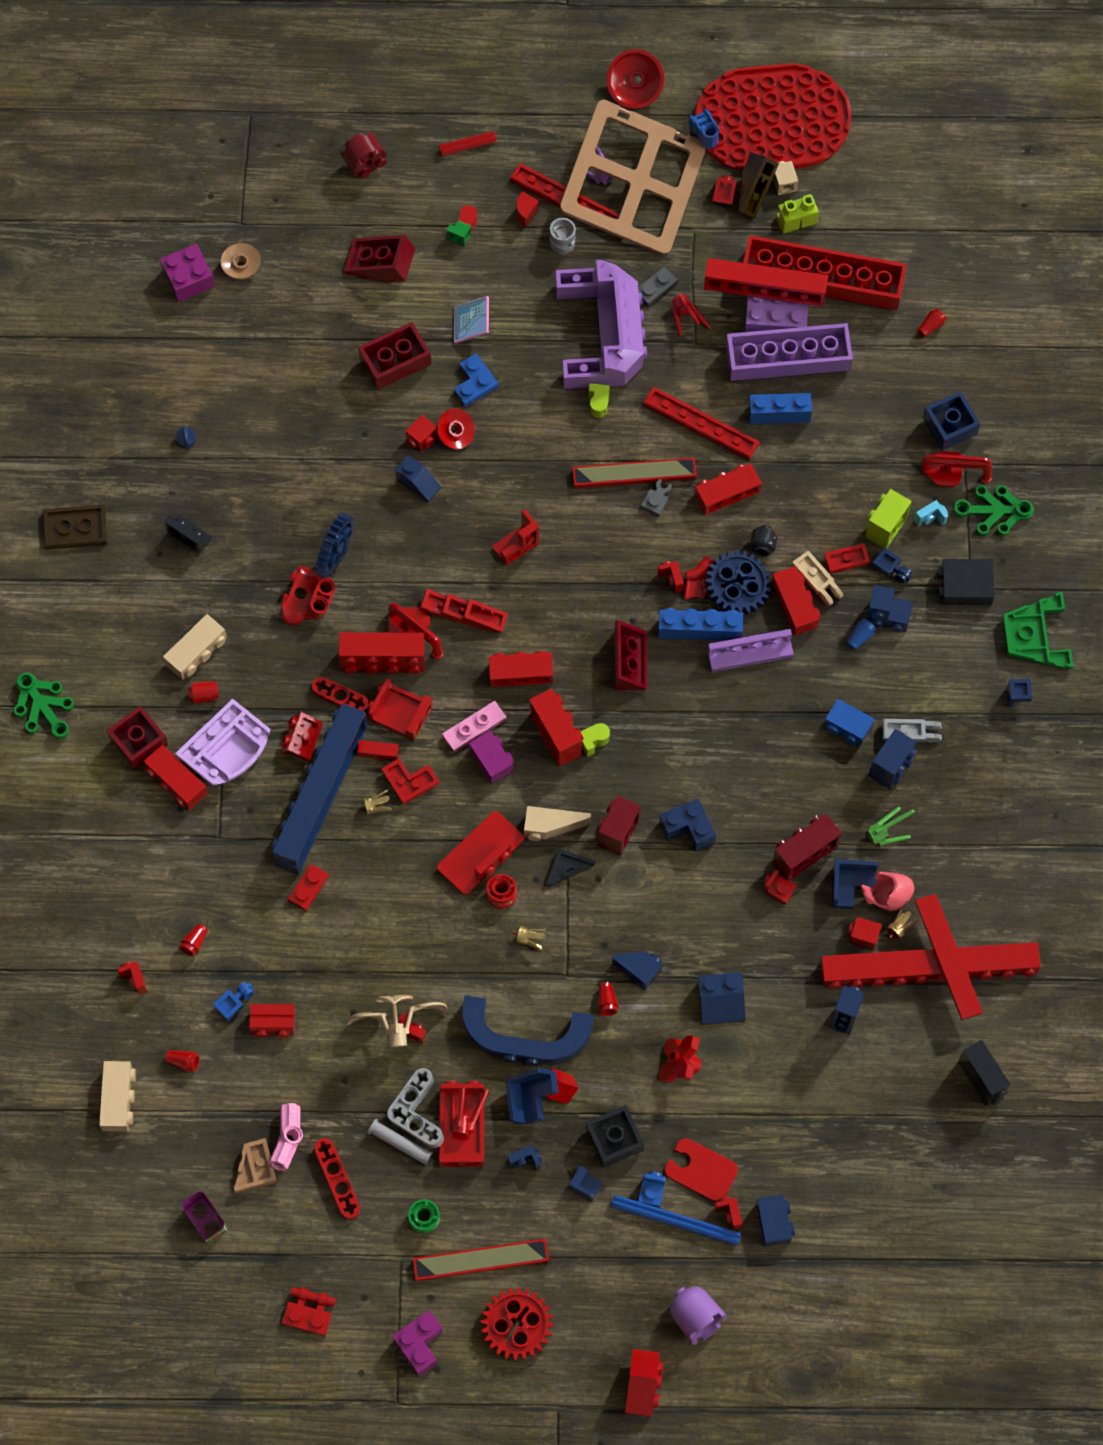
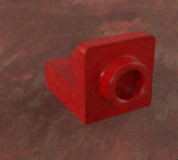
M722 175L721 178L717 177L713 202L732 205L737 181H734L732 176Z
M667 561L657 567L658 578L667 576L669 586L674 587L675 594L684 592V582L678 561Z
M777 869L774 870L773 874L768 873L763 881L765 885L764 893L784 905L787 904L797 888L796 884L779 875V870Z
M126 962L120 968H117L120 978L129 976L132 989L136 988L139 994L148 992L138 962Z
M407 1009L405 1014H401L398 1019V1024H403L404 1028L409 1009ZM412 1022L409 1026V1034H406V1037L423 1044L426 1039V1031L423 1030V1026Z
M723 1197L718 1199V1202H715L714 1205L715 1211L728 1209L725 1212L727 1225L731 1224L733 1231L741 1229L742 1221L737 1198Z

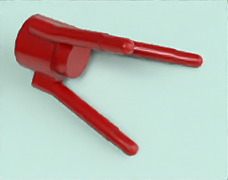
M680 294L673 298L672 304L674 307L671 311L674 314L679 336L683 335L679 313L681 315L689 314L696 325L700 324L699 319L708 330L711 329L710 325L685 294Z
M461 1087L458 1115H456L455 1095H451L450 1127L452 1128V1133L469 1135V1130L474 1131L475 1122L489 1092L488 1088L485 1089L471 1121H469L468 1116L463 1115L465 1087Z

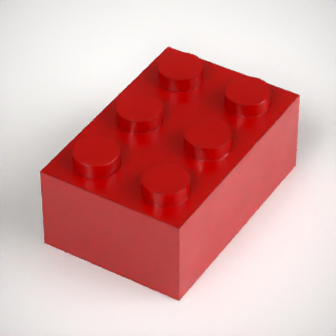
M549 689L529 699V715L560 767L582 755V740L584 738L581 731L574 728L572 724L574 721L570 712H565L562 707L564 703L558 693L555 694L553 689Z

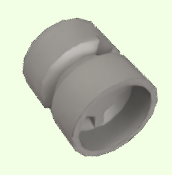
M558 218L550 226V246L558 254H567L575 247L576 228L575 224L568 218Z

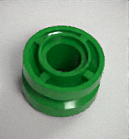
M426 1199L413 1203L408 1212L410 1226L420 1234L433 1232L440 1222L439 1209L436 1204ZM422 1212L430 1214V1218L427 1221H420L418 1216Z

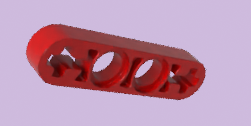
M327 1138L320 1139L315 1144V1153L343 1218L354 1220L360 1214L359 1202L333 1142ZM325 1144L326 1147H331L328 1149L331 1159L327 1160L324 1152H319L322 1149L321 1145ZM333 1163L340 1167L339 1172L335 1175L327 1172V1167ZM341 1183L348 1186L347 1193L339 1195L335 1191L336 1186ZM348 1198L352 1207L356 1206L354 1213L344 1212L347 1209L345 1201L340 1203L339 1200Z

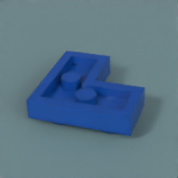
M477 353L459 363L461 370L469 380L455 387L454 393L464 407L499 387V383Z

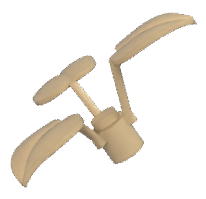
M381 996L375 998L376 1002L392 1003L394 1024H391L390 1028L385 1018L387 1016L386 1013H357L349 1017L348 1025L368 1017L381 1019L386 1029V1035H389V1047L407 1046L406 1034H409L413 1012L420 1009H438L447 1013L448 1010L446 1004L441 1002H428L409 1006V1014L404 1028L403 1024H398L396 1003L398 1001L413 1000V996Z

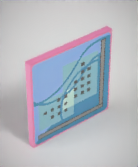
M488 296L454 307V343L488 333Z

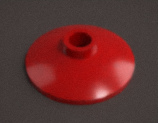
M453 408L445 411L439 417L437 433L445 446L451 449H461L468 446L473 440L475 425L467 412L462 409ZM451 426L455 428V433H452Z

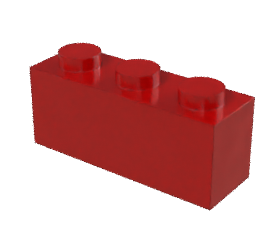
M743 464L737 466L729 473H720L712 480L701 481L695 487V497L704 514L707 515L760 493L762 483L752 464Z
M796 566L774 573L771 580L794 636L818 628L821 616L819 610L813 607L812 594L804 586L805 579L802 572H798Z
M536 651L531 654L516 652L514 655L496 653L493 656H489L490 687L553 683L552 652Z
M163 744L144 760L145 772L148 776L159 780L160 787L166 793L171 792L175 796V802L180 807L185 806L190 810L208 794L206 786Z

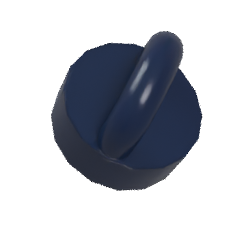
M182 426L177 431L175 438L181 448L188 449L195 445L196 434L191 428Z

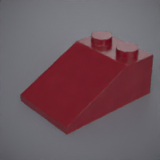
M405 235L353 238L344 273L387 283L406 282L415 247Z

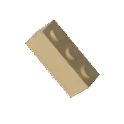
M206 614L163 656L165 665L182 680L187 676L190 677L201 662H206L210 658L213 650L220 648L225 643L227 638L225 629Z
M104 1061L100 1128L102 1131L129 1132V1125H133V1112L130 1111V1103H134L135 1091L131 1090L132 1082L136 1081V1069H133L131 1062Z

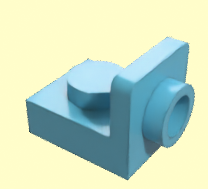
M935 500L917 511L914 521L919 527L924 523L927 525L937 518L940 524L944 525L948 519V512L943 505H940Z

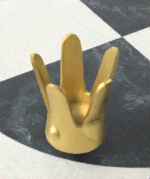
M388 790L372 798H364L366 806H362L360 809L366 808L368 815L392 811L390 807H375L390 800L389 796L376 798Z
M901 908L894 922L887 927L891 933L889 938L895 936L900 939L908 929L919 921H911L904 926L911 916V912L907 911L905 914H901L903 909Z
M521 926L519 932H513V934L518 935L517 943L542 950L540 945L530 941L528 938L544 939L546 937L544 934L532 931H545L546 929H527Z

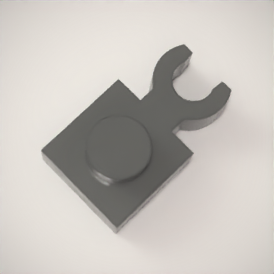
M661 479L656 483V491L650 489L641 505L642 510L657 517H660L669 498L665 495L671 492L672 484L669 483L667 488H661Z

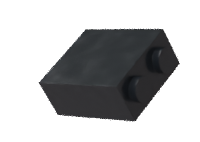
M943 559L941 566H938L937 577L941 579V585L938 586V597L942 598V605L992 606L995 598L993 559Z
M980 1040L964 1049L958 1063L986 1106L991 1103L996 1105L1005 1099L1004 1096L1008 1093L1007 1090L1010 1083L984 1042Z

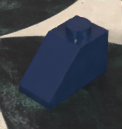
M409 455L395 470L396 480L428 503L441 489L440 484L425 466Z
M646 951L615 954L612 957V964L644 990L649 987L662 971L661 960L654 954L649 955Z

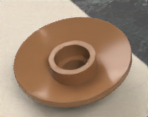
M245 243L229 246L221 256L223 271L233 279L242 280L250 278L256 274L261 265L259 252L253 246Z

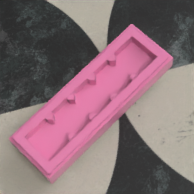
M494 701L442 733V736L452 751L456 752L507 720V717Z

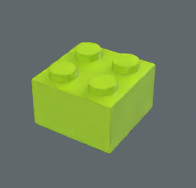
M892 489L889 490L887 495L883 494L877 503L879 506L876 511L872 509L867 517L865 538L887 549L907 520L912 501Z

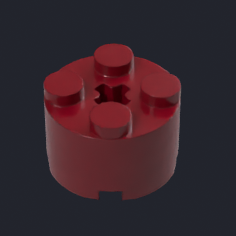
M368 132L370 135L360 133L352 137L344 145L346 147L344 152L342 150L340 152L353 175L360 176L361 179L367 178L372 171L385 166L387 163L386 151L372 132Z

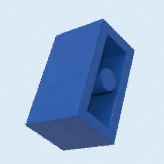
M837 699L825 719L824 727L831 734H838L844 737L848 743L852 745L857 744L861 747L872 729L875 719Z

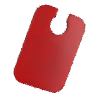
M690 1139L680 1140L674 1151L680 1154H687L690 1158V1164L682 1168L676 1162L669 1159L665 1167L666 1176L714 1202H718V1199L726 1197L738 1173L736 1163Z

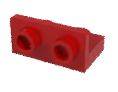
M303 712L292 716L287 725L289 728L288 733L281 741V754L290 753L300 759L309 761L323 722Z

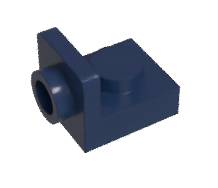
M532 1145L507 1155V1161L511 1168L514 1166L516 1168L523 1167L531 1159L537 1171L541 1167L540 1162L543 1161L539 1150H534Z

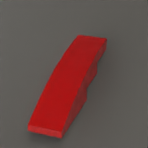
M430 589L425 590L419 610L454 622L499 633L503 632L508 616L506 612L473 599L467 601L449 593L445 596Z

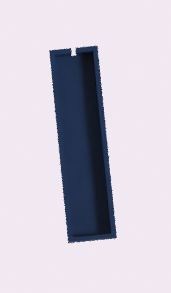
M343 703L340 709L335 710L332 717L334 722L331 728L328 727L324 734L325 741L316 750V760L307 769L306 776L308 777L305 783L302 782L299 786L297 801L291 803L289 818L282 822L280 827L281 835L279 839L274 840L271 846L275 866L297 875L301 872L357 752L359 740L363 739L368 728L366 712Z

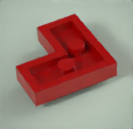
M400 758L381 768V772L403 805L440 784L429 765L411 775Z

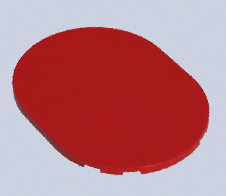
M793 63L745 67L728 71L715 81H712L704 89L695 110L696 116L702 113L704 109H708L719 127L717 146L706 148V151L721 164L739 171H743L751 152L766 156L777 163L792 161L794 169L807 168L822 163L841 148L847 138L851 124V108L848 98L843 89L833 81V78L823 71L819 72L810 68V66Z

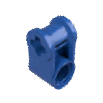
M704 109L702 113L696 116H688L689 125L702 145L706 148L716 147L719 140V127L713 120L709 110Z

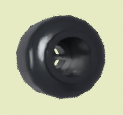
M761 525L753 529L749 544L750 549L755 555L760 557H767L774 553L778 540L777 532L769 525Z

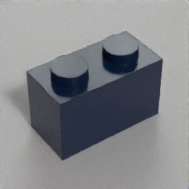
M784 1195L757 1199L756 1207L764 1247L791 1243L792 1236H795L793 1222L789 1223L788 1214H791L789 1201H785Z

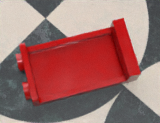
M446 1081L444 1084H440V1129L444 1136V1141L440 1145V1167H484V1104L475 1122L474 1131L469 1130V1135L452 1133V1128L450 1127L451 1095H455L456 1115H458L461 1087H465L463 1115L468 1116L469 1121H471L484 1093V1084H479V1081H467L466 1084Z

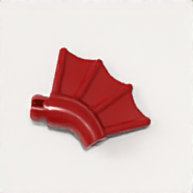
M709 556L703 557V560L698 563L695 569L685 571V580H687L684 594L685 600L692 597L703 600L706 595L711 594L705 592L709 586L704 585L705 580L708 579L705 577L706 572L709 571L707 568L710 564H713V559H709Z

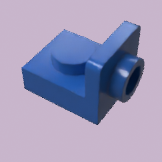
M650 1171L649 1174L644 1173L638 1202L660 1208L666 1180L665 1177H662L661 1173Z

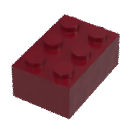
M413 322L358 347L359 359L377 390L432 365L431 353Z
M827 813L822 817L816 816L805 829L799 828L792 834V838L788 841L784 839L775 846L776 849L772 863L787 880L791 881L839 847L842 832Z

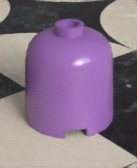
M694 1286L687 1289L683 1287L674 1294L675 1299L670 1306L671 1316L692 1345H696L698 1343L697 1339L701 1337L704 1340L709 1338L721 1327L719 1324L721 1319L723 1321L727 1319L724 1311L701 1287Z

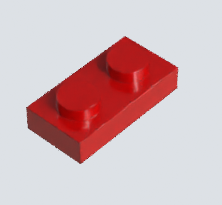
M864 543L824 553L829 574L870 564Z
M310 864L288 898V901L307 912L330 877L329 874Z

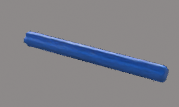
M615 1195L611 1205L613 1208L733 1245H738L741 1237L739 1232Z

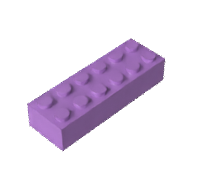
M848 323L727 334L726 351L731 381L849 371L852 367L853 356Z

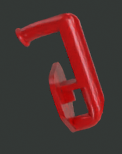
M941 451L938 454L926 455L921 461L922 471L935 485L940 487H955L959 485L962 479L963 468L983 469L980 480L983 483H990L992 480V463L988 458L962 456L958 452Z
M396 603L388 605L389 633H424V639L432 645V657L435 659L443 657L444 652L440 639L428 629L430 617L424 611L419 610L418 607L402 608Z

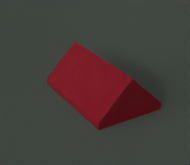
M616 620L614 626L615 690H647V631Z

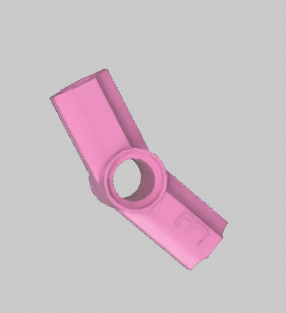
M288 1103L280 1106V1136L269 1161L272 1168L278 1171H287L298 1143L303 1137L302 1130L300 1129V1106L297 1104ZM286 1135L292 1136L294 1141H290Z

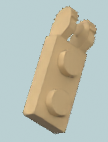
M809 551L792 562V566H796L798 572H802L805 581L817 595H820L821 599L828 606L833 604V600L825 589L829 587L831 592L839 599L843 596V592L835 584L834 579Z

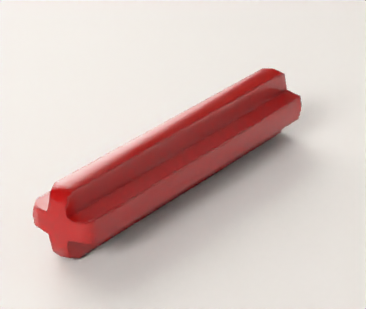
M494 131L443 143L439 145V151L444 156L495 143L496 135Z

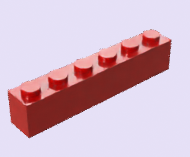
M708 258L704 290L824 307L828 275Z

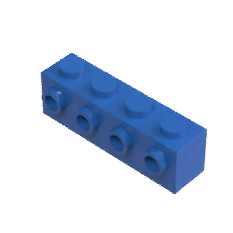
M674 608L659 610L658 639L727 641L742 638L743 612L736 610L718 612L714 609L706 611L685 609L682 611L675 610Z

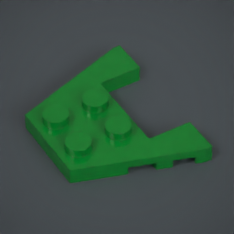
M1058 592L1052 597L1043 598L1034 604L1025 605L1003 614L1002 619L1008 656L1067 670L1073 669L1071 649L1049 650L1044 617L1045 613L1065 611L1063 592Z

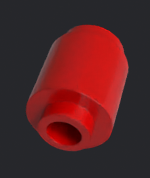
M210 680L191 683V687L188 688L189 700H193L194 704L218 699L217 682Z

